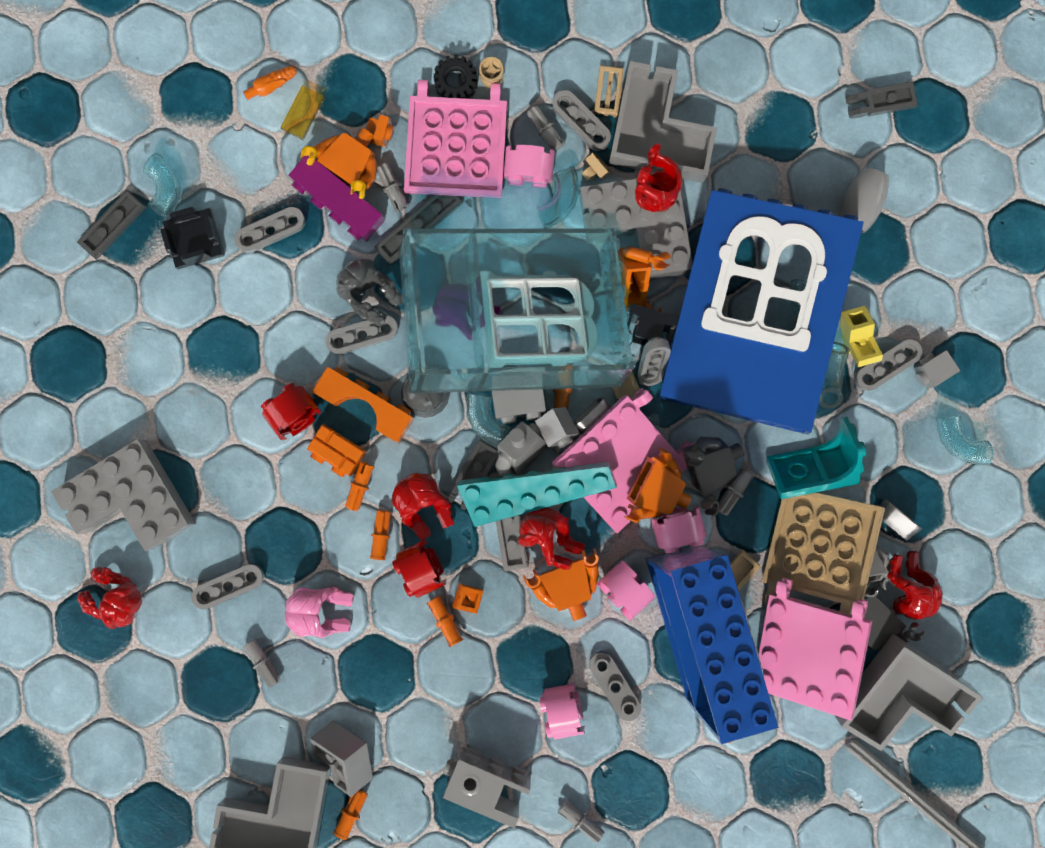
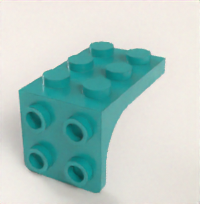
M845 416L841 417L838 433L828 442L815 447L767 456L766 463L780 498L786 499L860 484V476L864 472L862 460L866 456V449L862 441L859 442L857 438L855 424H851L848 417Z

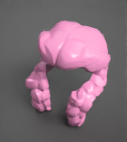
M336 586L316 590L300 587L286 601L285 622L290 630L299 637L318 636L319 638H325L327 635H333L334 633L349 632L351 629L349 619H328L320 625L318 613L324 601L351 607L354 595L350 592L339 590Z

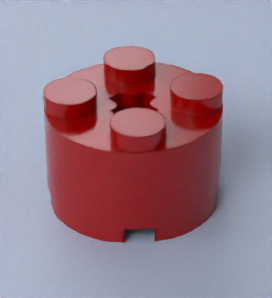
M294 383L286 385L281 390L282 393L274 399L266 400L261 405L263 409L262 416L280 440H286L285 435L289 433L293 437L298 435L315 421L313 417L315 413L318 415L321 413V410L303 386H295Z
M422 540L398 552L396 559L392 561L397 574H402L405 581L403 586L409 597L415 596L420 598L446 585V579L441 580L440 576L444 573L442 565L433 548L427 549L425 547V544L428 543L426 540Z

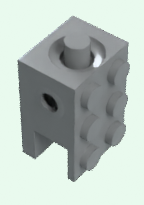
M462 747L456 762L448 759L442 774L450 776L443 798L515 828L519 818V803L502 797L500 794L504 785L529 794L531 776L527 775L528 772L523 768L514 766V768L508 767L499 758L491 757L489 759L482 756V753L473 747H468L467 749Z

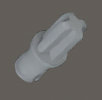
M536 105L527 111V115L539 130L537 134L543 137L552 150L557 151L565 144V141L557 133L553 126L554 123H549Z
M388 163L379 165L377 173L385 188L383 191L387 193L395 212L409 207V204L400 188L401 183L397 182Z
M741 468L731 485L726 486L727 491L719 501V513L727 516L738 499L744 497L742 495L754 478L750 472Z
M257 639L242 647L254 664L252 668L257 669L269 688L281 680L269 661L271 657L266 656Z
M568 799L559 808L557 813L575 826V830L579 829L595 843L602 839L605 833L604 830L587 817L588 813H582Z

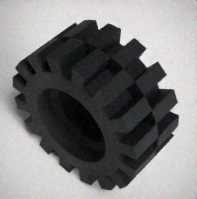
M454 55L452 59H450V56H446V61L441 59L439 67L436 66L434 69L435 74L433 73L438 95H442L444 98L470 99L469 96L475 94V89L478 86L475 66L473 67L470 60L466 61L464 56L461 59L458 58V55ZM459 71L465 76L463 85L460 87L448 85L446 79L451 72Z

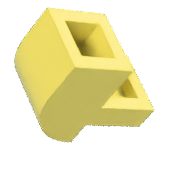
M866 306L841 312L840 329L847 354H852L858 367L882 361L883 357L873 337L875 323Z

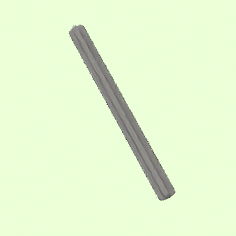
M853 738L849 740L845 746L846 750L961 847L984 848Z

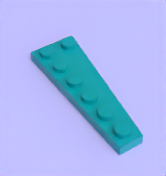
M609 462L573 466L571 468H555L550 472L538 473L537 471H531L526 475L513 476V474L503 475L502 478L489 479V477L461 480L458 481L457 487L474 527L615 489L617 488V483Z

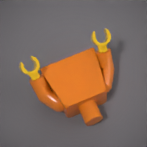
M363 127L355 139L344 132L341 135H335L323 140L313 147L305 146L301 151L300 158L309 156L307 160L308 165H313L315 158H318L317 161L351 185V195L355 191H360V199L365 197L366 190L376 180V155L367 148L374 135Z

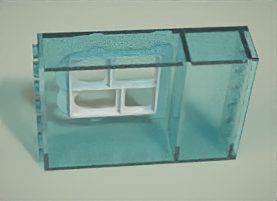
M404 229L399 255L410 393L620 387L633 369H635L636 359L635 355L631 354L632 332L628 330L627 324L629 309L625 307L624 302L626 286L621 280L623 264L618 258L620 242L615 236V229ZM519 288L521 291L523 313L520 315L495 314L492 289ZM531 288H565L573 295L574 307L565 314H535L532 306ZM551 324H564L574 328L579 336L577 348L569 352H552L549 348L547 326ZM499 325H534L537 328L539 351L537 353H500L497 347L496 327Z

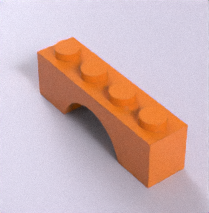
M327 366L312 392L335 406L349 399L367 401L376 414V430L400 444L414 420L410 416L412 411L401 404L396 408L388 403L391 399L379 391L375 395L368 391L370 386L359 379H356L354 383L346 378L349 374L337 366L334 370Z

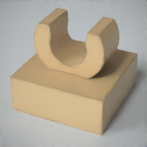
M592 153L585 159L590 165L582 172L587 181H592L597 176L606 179L613 173L598 154Z

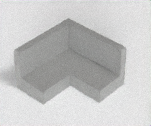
M334 721L310 738L314 757L331 768L334 786L352 797L372 780L371 764L365 741Z

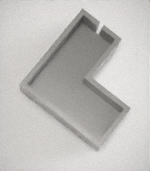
M630 61L609 164L641 170L643 166L648 165L647 153L650 147L656 143L661 145L660 154L668 156L677 162L678 168L682 173V179L704 183L709 172L717 127L669 118L678 70L656 66L653 79H648L652 65ZM651 166V173H654L657 170H663L662 167Z
M637 179L580 187L579 198L582 216L584 215L583 223L586 241L634 234L637 248L653 252L654 256L662 252H668L671 255L669 259L663 260L665 263L670 264V266L662 270L654 269L652 263H650V280L689 275L691 273L693 263L681 190L678 193L675 204L670 209L664 212H651L642 209L635 200Z
M137 439L51 491L61 510H68L69 513L65 514L76 534H86L122 512L144 551L154 550L196 525L147 440Z
M893 634L862 673L853 719L848 720L836 715L834 716L844 729L882 751L912 712L949 736H952L965 720L952 703L955 701L969 715L983 697L970 683Z
M282 757L276 765L269 805L224 798L217 805L213 829L215 830L211 834L209 848H317L331 768L322 763Z

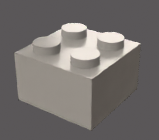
M541 381L491 388L496 421H501L502 425L517 423L516 418L526 417V421L537 420L546 412Z

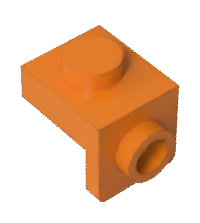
M380 115L379 119L369 118L366 130L374 135L370 144L387 148L389 140L391 141L395 129L389 117Z

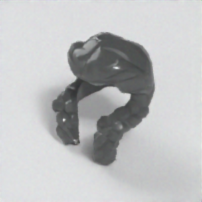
M369 259L352 260L337 275V294L349 303L355 313L359 314V317L382 326L387 316L379 311L378 308L371 306L370 303H362L366 290L376 284H380L381 292L384 293L385 297L395 307L402 304L404 298L398 292V288L395 287V282L389 276L378 271L373 261Z

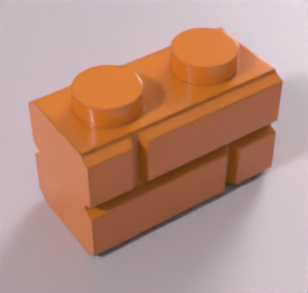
M324 424L307 447V450L312 452L311 458L321 464L324 461L328 462L333 466L331 471L341 477H344L345 474L352 476L359 466V462L363 460L367 453L366 450Z

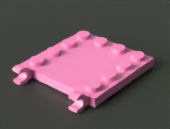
M418 80L417 96H410L404 192L409 194L502 198L507 101L500 100L501 84L491 83L490 100L428 97V80Z
M643 388L638 390L631 399L627 395L622 396L552 462L556 468H571L579 465L609 462L617 488L584 497V499L616 533H619L630 522L624 516L629 515L631 512L628 504H634L626 498L647 457L657 458L660 454L659 447L672 455L679 469L683 472L687 469V464L685 463L682 449L694 445L686 441L677 451L672 448L639 409L653 399V396Z
M782 578L781 581L777 582L776 593L772 592L769 594L759 650V658L768 693L852 720L872 626V620L865 619L868 601L857 599L856 602H853L852 615L789 597L793 580Z

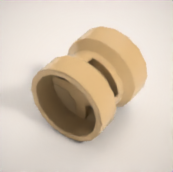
M487 57L480 63L481 83L490 89L491 83L502 84L504 79L503 64L498 58Z

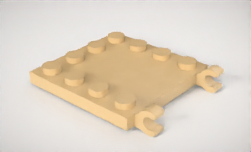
M820 493L782 499L762 580L763 583L769 584L765 601L768 602L769 594L772 592L776 593L777 582L781 581L782 578L793 580L791 590L841 603L840 612L852 615L853 602H856L857 599L864 600L885 508Z

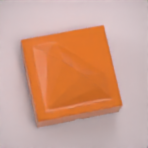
M458 583L452 608L477 614L484 590Z

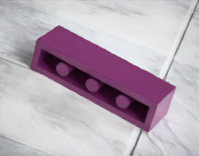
M304 156L288 175L293 181L291 186L302 195L304 192L312 197L310 202L320 210L323 207L330 212L328 216L338 225L343 222L349 227L347 232L356 240L362 238L367 242L385 221L383 215L367 201L360 199L356 192H353L351 195V188L315 160L313 165H308L307 160L309 156Z

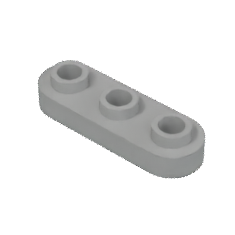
M568 90L557 92L553 97L552 103L554 112L589 148L595 151L606 149L611 139L609 129L572 92ZM566 102L569 106L562 108L560 104ZM583 119L586 123L579 125L577 120ZM600 136L602 141L595 142L594 137Z
M288 207L238 230L235 235V244L241 251L253 253L300 232L305 226V216L298 208ZM297 218V223L290 225V220ZM275 228L274 234L268 235V229ZM249 237L253 238V242L250 245H246V239Z
M387 316L382 326L365 320L334 329L326 337V346L332 353L341 355L383 343L396 337L398 324L392 317ZM384 325L390 326V331L388 333L382 332V327ZM360 332L367 333V337L364 340L359 339ZM339 338L343 339V345L337 347L335 341Z
M654 337L644 345L637 373L639 383L642 386H653L663 380L671 353L669 342L666 339Z
M913 339L900 342L883 353L882 361L860 368L855 374V384L863 391L876 389L919 361L923 353L921 345ZM905 348L910 350L909 357L904 354ZM885 361L890 364L889 370L884 368ZM864 375H868L870 377L869 383L864 382Z
M256 564L240 567L197 586L191 595L192 602L199 609H208L259 587L264 581V572ZM250 572H254L256 575L254 581L248 578ZM227 582H231L233 584V589L231 591L226 589ZM205 591L210 594L208 601L203 598Z
M605 652L595 653L589 661V667L593 676L618 716L625 721L635 720L641 712V705L612 657ZM601 661L607 664L604 670H600L597 667ZM613 683H618L620 685L618 691L611 690V685ZM628 704L633 706V710L629 713L624 711V707Z

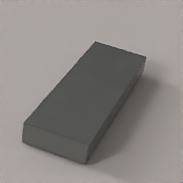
M126 190L77 243L94 259L98 260L147 207L129 190Z

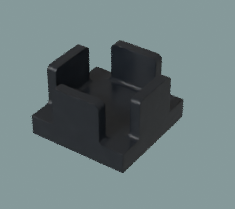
M193 207L169 213L170 219L162 221L164 228L160 229L166 252L173 258L175 268L182 269L225 256L210 208L197 211Z
M631 303L626 312L620 337L625 338L627 336L630 322L635 323L631 339L632 343L644 346L650 339L661 337L662 332H667L666 340L671 347L679 317Z

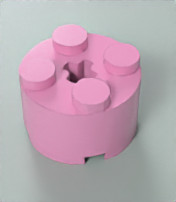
M516 145V150H511V146H507L504 178L509 181L508 185L523 186V182L533 183L532 187L547 188V183H551L553 180L555 151L550 149V154L545 153V147L533 145Z
M693 505L694 510L677 507L674 508L671 514L663 513L658 519L655 517L651 518L658 548L664 549L665 553L669 554L679 551L681 546L690 545V547H697L704 544V538L707 534L698 505Z
M624 561L618 563L596 583L605 594L611 593L607 596L608 599L617 608L623 607L620 611L629 621L656 597Z
M575 683L547 688L542 693V697H540L542 713H547L545 730L548 738L553 737L556 740L585 734V725L581 726L580 719L584 717L579 693L574 691L576 688Z

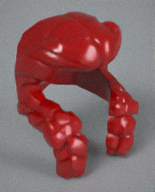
M656 143L650 147L647 153L648 165L643 166L638 174L635 200L644 210L664 212L675 204L683 179L677 162L668 156L660 154L661 145ZM651 166L663 168V170H657L654 173L650 174L652 171Z
M413 473L396 484L392 493V505L400 513L403 524L412 528L421 541L431 535L429 527L416 514L421 508L434 505L442 528L454 525V519L451 516L450 510L451 503L440 493L436 481L431 475Z
M547 507L528 512L519 525L520 536L518 537V543L524 547H531L537 543L541 547L548 566L553 564L557 568L569 570L573 561L553 553V534L555 529L558 537L557 543L559 546H563L565 551L577 555L582 554L585 544L572 539L568 517L557 510Z
M917 551L907 552L905 566L908 569L907 576L915 579L918 583L901 577L902 555L894 554L889 561L890 567L887 577L897 588L902 589L906 593V595L897 597L894 600V612L912 620H920L935 615L939 611L943 598L942 586L938 579L929 572L920 569L918 562L919 552Z
M107 567L93 568L90 574L95 582L102 585L111 583L119 584L120 586L108 591L103 596L99 609L96 607L89 591L79 592L77 599L80 607H82V612L92 615L96 619H101L109 629L128 626L133 622L135 613H137L142 604V596L137 589V585L133 584L128 577H123L121 573H116Z

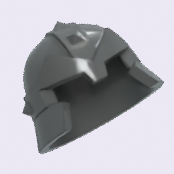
M427 369L419 370L407 376L401 389V398L404 406L411 410L413 415L422 418L433 417L442 412L448 404L450 396L449 385L445 378L438 372H431Z

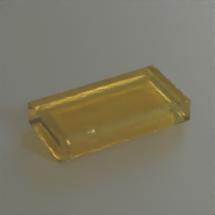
M302 85L280 128L304 140L325 99L324 95Z

